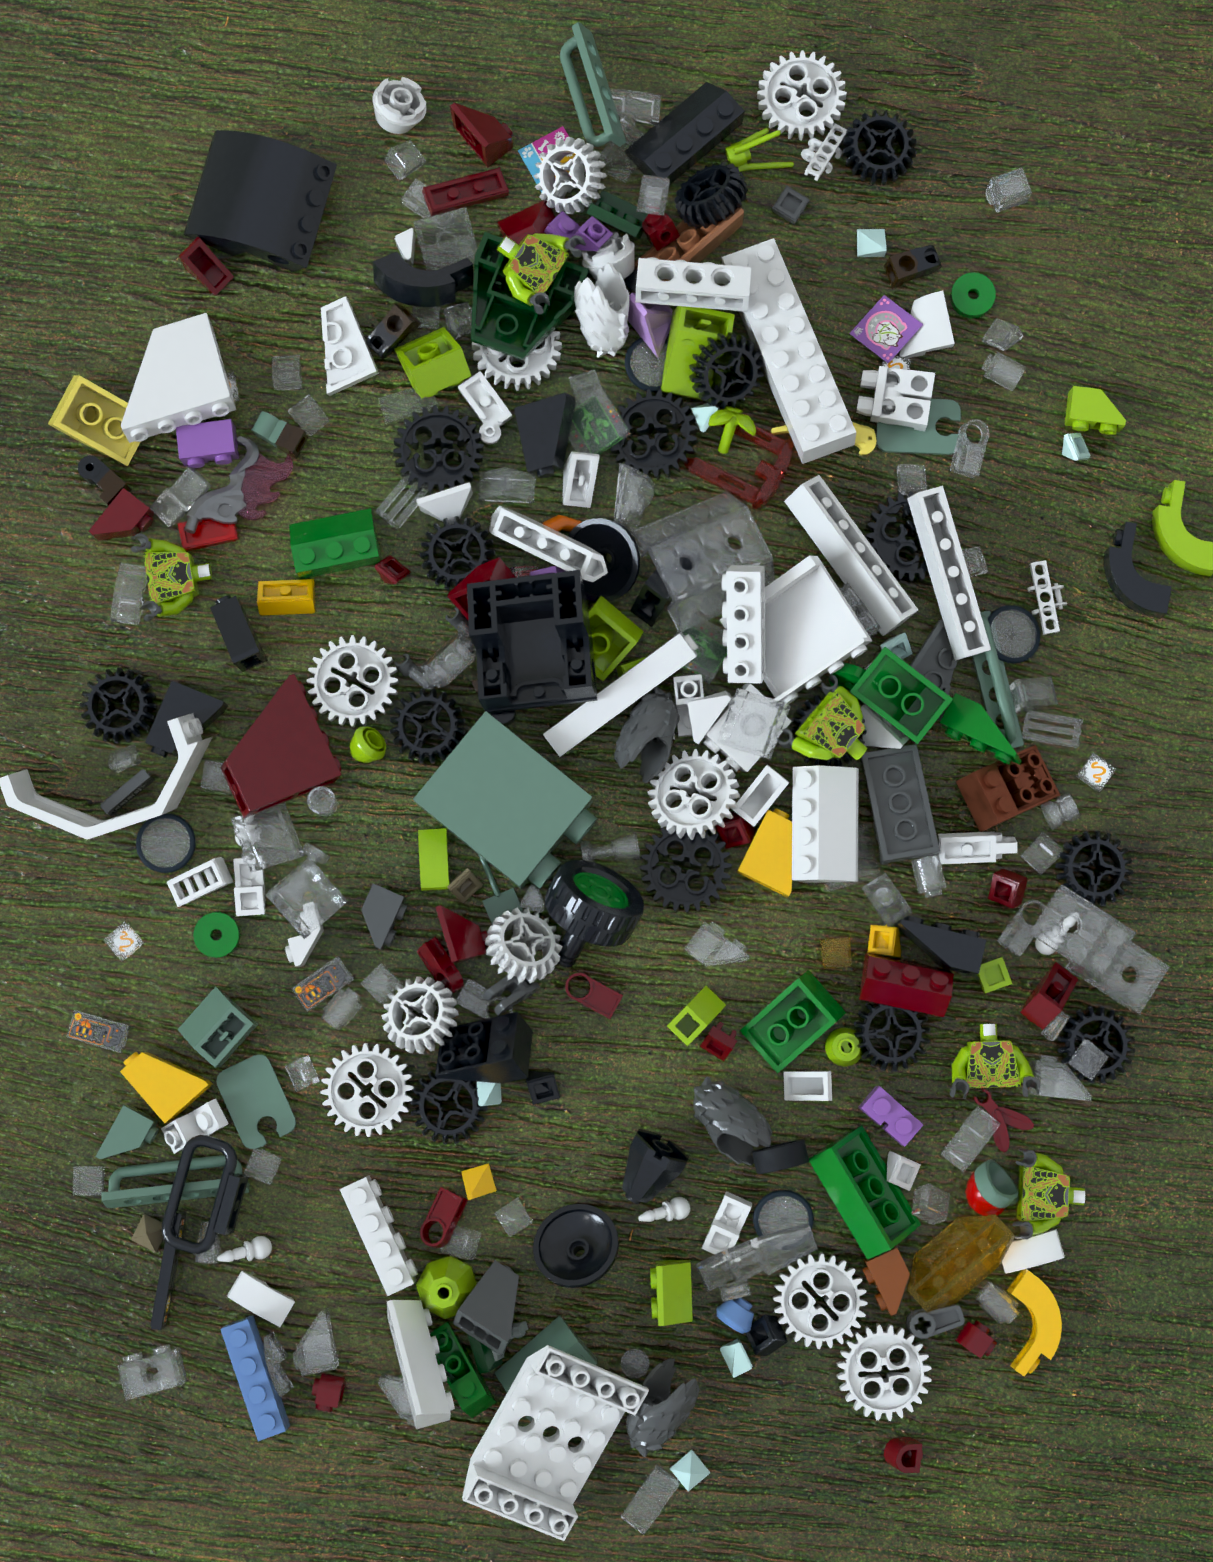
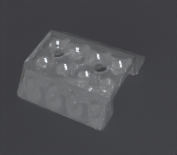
M727 491L630 531L636 541L641 557L650 555L672 599L667 610L679 633L722 614L723 602L727 601L726 591L722 590V575L726 574L727 569L731 565L765 566V587L775 580L773 556L748 507ZM729 537H735L740 541L741 548L739 550L729 546ZM680 558H688L692 562V570L683 569L679 563Z

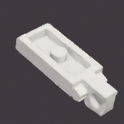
M1000 832L938 834L939 864L996 862V859L1002 858V854L1017 853L1015 837L1002 836Z

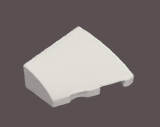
M944 292L931 293L914 300L910 315L920 321L923 326L900 350L899 358L907 359L923 356L929 351L953 347L955 343Z

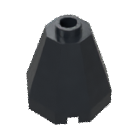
M638 1129L630 1145L622 1187L626 1193L625 1197L635 1204H640L641 1202L648 1203L682 1173L689 1159V1156L675 1143L668 1141L666 1145L660 1141L661 1135L643 1129Z

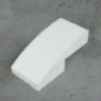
M263 856L234 858L236 916L265 914Z
M726 1191L702 1249L728 1260L751 1210L752 1202Z
M1057 1229L1032 1235L1029 1239H1017L997 1245L1005 1274L1039 1266L1065 1257Z
M244 1271L240 1272L227 1295L228 1298L279 1327H281L295 1303L293 1298L269 1287L266 1282Z

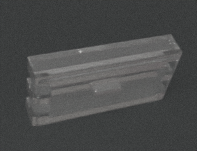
M410 475L404 476L375 511L379 517L383 518L384 521L393 526L397 531L417 508L416 499L425 497L428 494V487L424 486L397 520L393 519L418 489V482L416 481L390 513H385L386 509L408 484Z
M1027 710L1022 738L1078 748L1083 719ZM1031 718L1075 726L1074 729L1035 723L1031 722ZM1029 728L1073 735V739L1069 740L1029 733Z

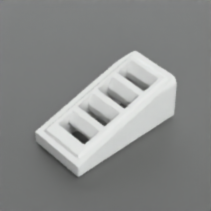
M222 857L214 858L167 881L178 907L233 883V879ZM203 871H204V873H205V875H206V877H207V880H208V882H209V884H210V886H208V887L206 886V883H205V881H204V879H203V877H202V874H201V872H203ZM190 877H194L199 891L196 892ZM179 882H184L189 896H185Z

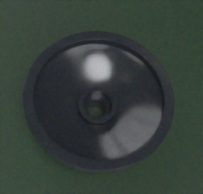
M608 518L585 520L571 530L568 537L600 553L604 557L608 571L607 574L594 582L583 579L586 599L596 602L602 596L609 602L624 596L635 584L640 570V554L631 533L620 523ZM608 553L612 557L611 562L607 561L606 556Z
M571 1204L552 1212L539 1226L533 1242L534 1259L541 1273L552 1283L567 1288L584 1287L601 1279L613 1266L619 1250L617 1229L610 1217L599 1208L587 1204ZM584 1250L585 1252L582 1256H576L578 1251Z

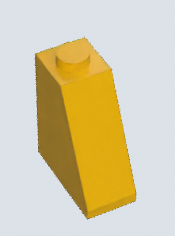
M775 808L773 812L767 810L736 873L785 897H789L792 891V821L788 820L790 815Z
M148 1052L133 1053L123 1062L126 1067L120 1071L164 1123H170L213 1085L210 1080Z

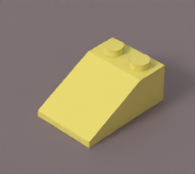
M74 375L48 425L125 466L129 465L140 442L136 441L129 443L121 428L128 403L82 376Z

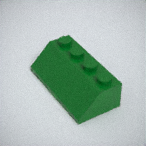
M862 1125L825 1146L809 1158L814 1171L867 1260L891 1250L921 1226L899 1186L886 1181L887 1166Z

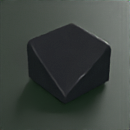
M763 1315L752 1323L751 1330L746 1333L755 1355L768 1356L788 1342L781 1324L778 1323V1318L773 1315Z

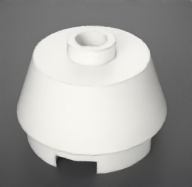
M402 77L401 81H388V78L383 80L375 89L372 99L378 124L386 131L394 134H403L410 131L426 114V101L420 93L421 87L405 77Z
M612 232L611 238L598 251H581L583 257L582 265L589 269V273L596 281L599 269H604L606 263H611L616 271L621 273L623 279L634 271L635 245L630 241L628 234L619 237L618 232Z

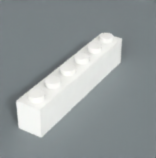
M820 475L801 484L784 501L882 636L899 627L918 611V608Z
M939 486L915 493L907 498L954 659L956 661L989 651L991 647L944 488Z

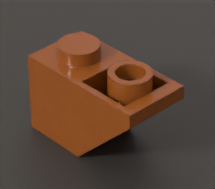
M895 1246L891 1250L871 1259H863L866 1267L862 1268L869 1285L874 1283L879 1292L874 1296L881 1311L887 1309L891 1316L898 1311L910 1276L905 1262Z

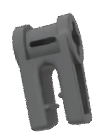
M506 976L487 989L482 996L486 1001H490L496 996L499 997L504 991L508 990L511 992V995L503 997L494 1008L495 1013L499 1016L519 1002H523L540 989V985L537 982L529 983L526 978L523 982L518 983L516 976H513L510 980Z
M953 1302L913 1310L906 1318L908 1331L921 1339H926L964 1324L961 1307ZM920 1317L927 1321V1323L923 1324V1330L914 1326L919 1323L918 1318Z

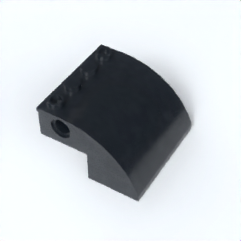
M216 130L213 134L184 235L194 240L199 237L206 245L231 256L247 252L291 272L303 268L306 269L337 164L307 150L273 138L240 131Z
M580 570L467 584L469 636L476 648L478 699L484 711L497 713L598 701L592 632Z

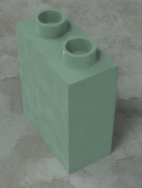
M487 711L483 713L413 798L419 807L521 890L529 881L541 889L562 863L552 855V852L566 836L577 845L598 819L587 810L593 803L592 796Z

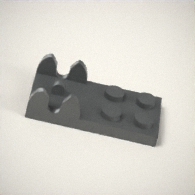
M917 744L902 746L900 749L890 748L865 753L861 757L874 820V837L878 840L879 860L881 865L926 856H938L940 849Z

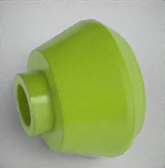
M362 726L356 729L351 739L350 753L356 761L363 763L380 760L386 754V742L376 729Z
M842 1027L834 1030L827 1037L825 1051L828 1058L834 1064L847 1067L854 1065L861 1059L864 1047L860 1049L858 1045L863 1041L862 1037H855V1030Z

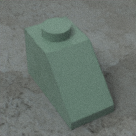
M129 1104L123 1105L95 1157L104 1159L143 1147L147 1143L151 1144L159 1131L156 1128L159 1120Z

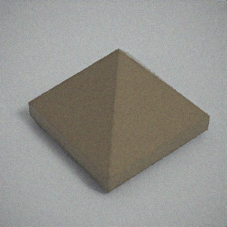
M467 868L458 874L447 888L463 904L483 884Z
M144 1214L131 1240L157 1253L163 1241L161 1232L162 1222Z

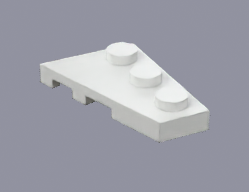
M345 296L321 307L322 333L326 356L324 362L325 370L327 371L326 392L327 395L331 396L379 374L349 299Z

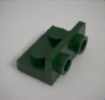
M604 190L601 191V198L597 200L595 205L590 204L587 214L640 239L644 232L642 223L650 213Z

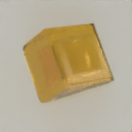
M850 937L820 940L823 969L851 966Z

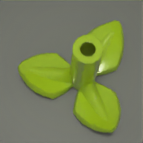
M726 406L724 410H718L710 416L709 426L725 424L718 447L720 453L727 454L729 452L737 425L752 436L756 434L754 422L749 416L742 414L743 410Z

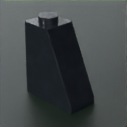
M564 392L514 408L528 473L542 479L554 475V471L563 469L576 405L575 397Z
M680 541L644 583L630 611L653 627L695 573L703 556L693 547Z
M230 595L215 601L216 605L210 607L233 663L244 672L268 661L241 601L236 596L231 598Z
M171 681L145 743L152 747L150 752L164 758H167L168 753L177 756L178 751L167 721L193 713L194 717L200 720L204 731L226 711L228 705L224 701Z

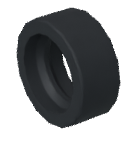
M804 1139L752 1151L757 1174L780 1171L809 1162Z

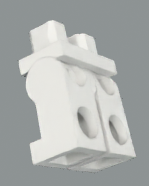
M879 366L878 371L863 370L860 387L875 389L874 398L859 396L856 413L870 416L871 422L914 428V430L925 432L935 373Z

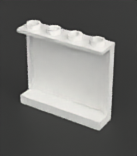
M808 556L765 587L766 677L764 682L775 697L771 702L773 704L783 703L786 706L799 697L797 693L805 687L807 690H810L822 681L820 677L825 673L833 674L844 667V660L850 656L854 659L868 650L866 645L872 642L867 631L818 556ZM721 618L722 625L727 629V619Z

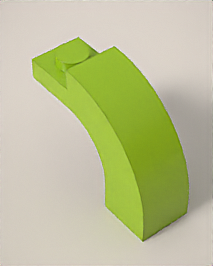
M1174 480L1163 490L1161 503L1165 504V506L1158 505L1153 510L1152 526L1156 541L1163 553L1180 568L1191 573L1211 576L1213 575V542L1197 539L1186 530L1181 518L1185 481Z

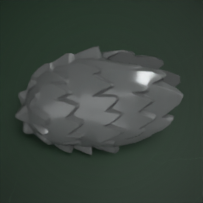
M656 686L652 693L642 696L641 701L630 712V717L623 725L620 736L616 741L614 759L621 769L629 761L633 762L641 752L642 763L639 775L643 776V783H648L662 771L668 761L675 741L674 731L680 716L669 692L665 693Z
M707 1076L701 1086L694 1087V1116L705 1126L708 1135L718 1150L737 1164L753 1165L754 1160L751 1154L754 1149L752 1146L759 1147V1144L765 1147L771 1146L770 1136L772 1135V1130L765 1117L751 1101L740 1095L739 1091L725 1084L724 1081L711 1082L710 1077Z
M671 1357L663 1363H659L649 1372L642 1386L649 1389V1392L636 1415L634 1416L629 1413L625 1420L631 1448H636L643 1457L647 1456L649 1450L659 1451L662 1449V1445L676 1434V1430L687 1420L690 1411L695 1407V1402L699 1395L700 1389L695 1378L686 1384L682 1383L670 1395L671 1379L676 1370L674 1366L675 1359Z

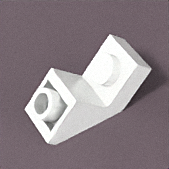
M702 674L673 677L675 705L680 716L677 724L678 737L693 736L687 702L704 697Z
M314 902L302 905L304 912L300 913L302 926L304 929L308 928L309 933L289 938V946H285L287 958L290 963L294 962L295 967L305 965L324 931L317 904Z
M213 1099L196 1110L172 1121L161 1128L164 1133L166 1143L175 1154L183 1150L186 1142L197 1135L209 1136L229 1123L217 1100Z

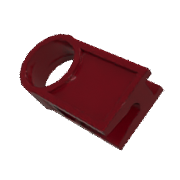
M436 936L430 941L425 942L416 951L436 982H442L445 985L444 987L448 988L452 994L463 988L464 981L460 972L452 963Z
M584 973L570 975L565 984V991L571 999L578 1001L608 1019H611L623 995ZM577 976L585 977L590 984L589 993L581 998L573 997L569 991L570 980Z
M440 1187L420 1229L422 1242L427 1246L442 1248L447 1245L451 1240V1236L468 1199L447 1188ZM439 1222L443 1227V1235L440 1241L432 1243L429 1239V1230L433 1224Z

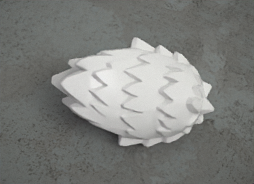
M606 263L605 268H600L598 271L595 286L587 277L582 283L579 281L576 284L574 291L575 312L581 324L580 329L587 340V344L591 346L592 350L597 351L598 358L607 353L615 356L617 350L624 346L629 333V326L627 324L629 292L626 289L621 273H618L611 263Z

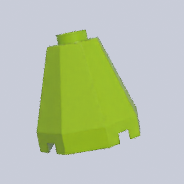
M449 1255L428 1262L416 1286L423 1308H427L435 1315L447 1319L456 1316L460 1306L477 1285V1281L471 1265ZM440 1288H447L449 1290V1295H446L445 1292H441Z

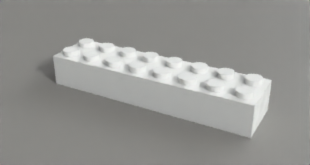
M774 238L723 256L722 265L731 266L739 264L744 267H752L748 311H739V314L750 340L755 344L754 349L757 348L761 353L759 358L764 364L762 369L802 464L855 445L856 430Z

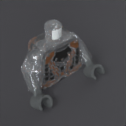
M457 607L454 608L457 612L453 618H450L448 615L445 618L458 632L420 667L415 665L408 654H403L405 662L401 664L395 662L396 667L403 676H409L425 689L447 686L477 658L476 648L469 636V622Z

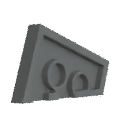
M942 619L937 621L910 663V666L949 695L952 674L958 660L955 661ZM943 711V713L940 715V717L937 719L938 721H941V719H942V717H943V715H944V711Z

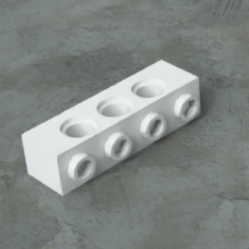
M654 257L647 259L639 258L635 302L747 312L752 267H744L739 264L730 266L718 265L712 262L694 263L685 260H659Z

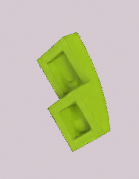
M447 829L418 830L421 891L448 889L447 886L450 884Z

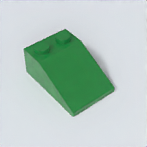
M886 647L883 648L850 691V693L916 744L922 740L953 700V698Z
M808 970L740 1031L778 1074L847 1012Z

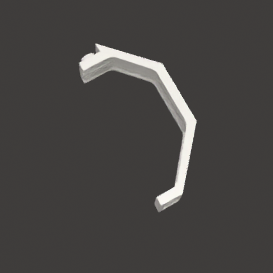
M193 713L167 721L178 751V762L156 803L107 820L98 819L40 796L33 787L27 769L1 777L0 787L7 806L88 840L176 809L213 737L202 740L203 728L200 720L195 718Z

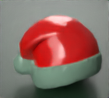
M992 1159L980 1164L967 1181L965 1195L968 1204L976 1213L984 1217L1000 1215L1006 1207L1016 1205L1019 1201V1192L1016 1184L1008 1173Z

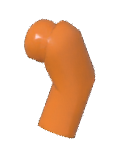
M557 515L544 521L543 525L558 532L561 530L571 532L582 521Z

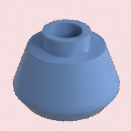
M741 1297L736 1298V1300H726L717 1307V1317L726 1325L741 1334L751 1330L754 1313L750 1310L753 1305Z

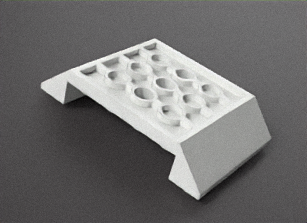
M549 1345L526 1358L470 1458L462 1496L463 1501L565 1541L578 1518L573 1503L624 1413L627 1412L635 1416L649 1389ZM531 1416L532 1421L529 1425L523 1427L518 1425V1421L522 1417ZM550 1426L557 1427L554 1435L550 1437L543 1436L546 1428ZM571 1438H582L581 1443L576 1447L568 1446Z

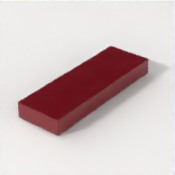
M499 167L423 187L422 194L431 216L506 197L509 194V189Z

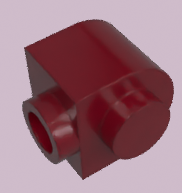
M652 212L646 216L642 223V228L656 251H659L680 237L672 219L665 212Z
M977 1320L973 1324L968 1321L955 1339L956 1342L980 1359L983 1355L989 1356L997 1344L988 1335L990 1329Z
M322 1373L320 1378H315L312 1388V1395L316 1396L315 1409L332 1412L333 1407L338 1408L341 1406L346 1383L345 1377Z
M895 1437L885 1446V1461L903 1473H920L923 1444L911 1437Z

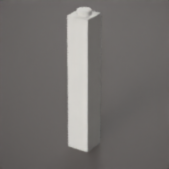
M680 632L597 693L598 701L585 702L543 734L558 756L561 757L697 657L698 654L695 650L698 648V645L689 634L684 636Z

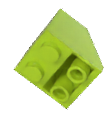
M690 1260L655 1261L656 1268H650L651 1289H656L657 1297H651L652 1319L657 1318L658 1326L692 1322Z

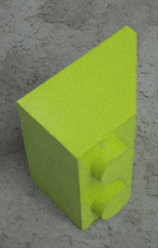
M445 327L394 349L413 389L421 399L432 397L440 390L449 386L459 385L464 379L471 377L461 346Z
M600 596L588 611L596 676L604 681L638 643L644 631L604 597Z

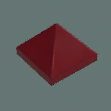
M391 555L378 562L374 567L384 583L394 585L411 573Z

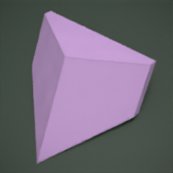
M631 293L629 295L628 321L658 358L670 331L673 310L669 305L636 303V293Z

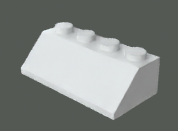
M820 765L793 767V881L803 883L858 882L859 768Z
M421 1300L387 1301V1318L416 1429L450 1420V1411L454 1410L455 1407L451 1392L445 1393L443 1382L447 1381L444 1365H438L435 1354L440 1353L436 1336L431 1337L428 1326L432 1325L429 1309H423Z

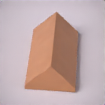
M741 207L737 208L734 211V215L726 217V221L721 220L716 226L711 224L706 229L703 226L699 229H696L694 226L689 227L683 220L676 226L680 235L679 238L659 251L652 247L640 258L654 257L659 260H685L687 262L700 263L742 226L744 211ZM638 260L635 262V269H638Z

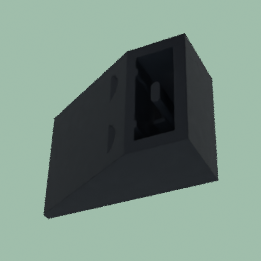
M908 915L895 922L894 926L899 928V931L942 968L968 975L979 974L986 945V939L979 938V932L963 929V931L959 930V933L951 931L952 926L935 922V924L928 926L923 924L924 919Z
M518 1012L449 1027L448 1030L452 1033V1037L445 1035L442 1038L444 1045H439L435 1072L437 1078L502 1084L528 1078L533 1031Z

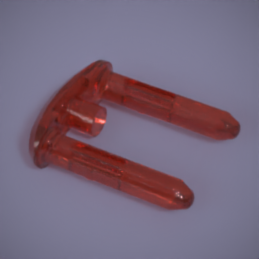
M739 425L736 426L734 434L778 456L775 465L764 460L760 461L754 475L766 480V482L759 489L699 458H687L689 463H684L690 473L751 503L752 509H759L767 504L782 484L789 469L794 445L790 438L783 440L755 426L756 435L770 442H766L757 436H752ZM719 478H722V479H724V480H726V481H728V482H730V483H732V484H734V485H736V486H738V487L744 489V491H742V490H740V489H738V488H736V487H734V486H732V485H730V484H728V483H726V482L720 480Z

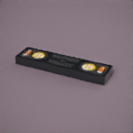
M178 1210L173 1231L176 1236L182 1238L187 1212ZM166 1241L150 1324L151 1329L162 1330L167 1327L180 1253L179 1249L168 1245Z

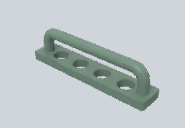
M577 22L572 25L574 36L567 40L561 48L560 61L584 138L587 143L592 144L594 147L603 146L610 141L620 147L626 143V139L593 34L584 25ZM577 47L604 132L598 136L594 133L571 59V53Z
M980 612L991 650L973 655L972 660L984 708L995 724L996 717L1001 714L1004 730L1000 728L999 730L1013 749L1023 746L1024 742L1004 662L998 659L996 649L1000 653L1001 651L994 623L992 622L990 627L988 621L991 612ZM986 660L991 675L985 674L982 670V664ZM993 687L998 702H993L989 697V691Z
M225 1155L192 1158L189 1170L224 1167ZM237 1159L234 1174H243L241 1163ZM180 1160L130 1165L116 1169L109 1178L108 1192L101 1193L102 1203L107 1208H118L168 1202L173 1184L120 1190V1181L126 1177L176 1172ZM221 1179L185 1183L181 1200L216 1197ZM247 1183L245 1193H249V1183Z

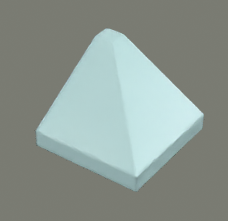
M857 229V257H885V230Z

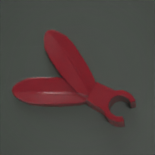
M982 1088V1091L987 1093V1098L984 1101H978L977 1096L973 1095V1099L989 1113L995 1145L1000 1151L1007 1152L1010 1140L1006 1124L1021 1130L1033 1129L1034 1124L1026 1115L998 1106L993 1101L991 1093L986 1088Z

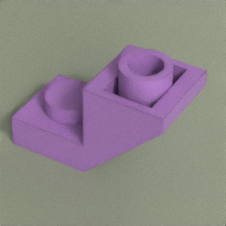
M563 211L544 230L546 234L564 236L569 239L575 235L582 237L586 245L579 244L574 248L581 251H598L613 235L593 216L582 226H579Z

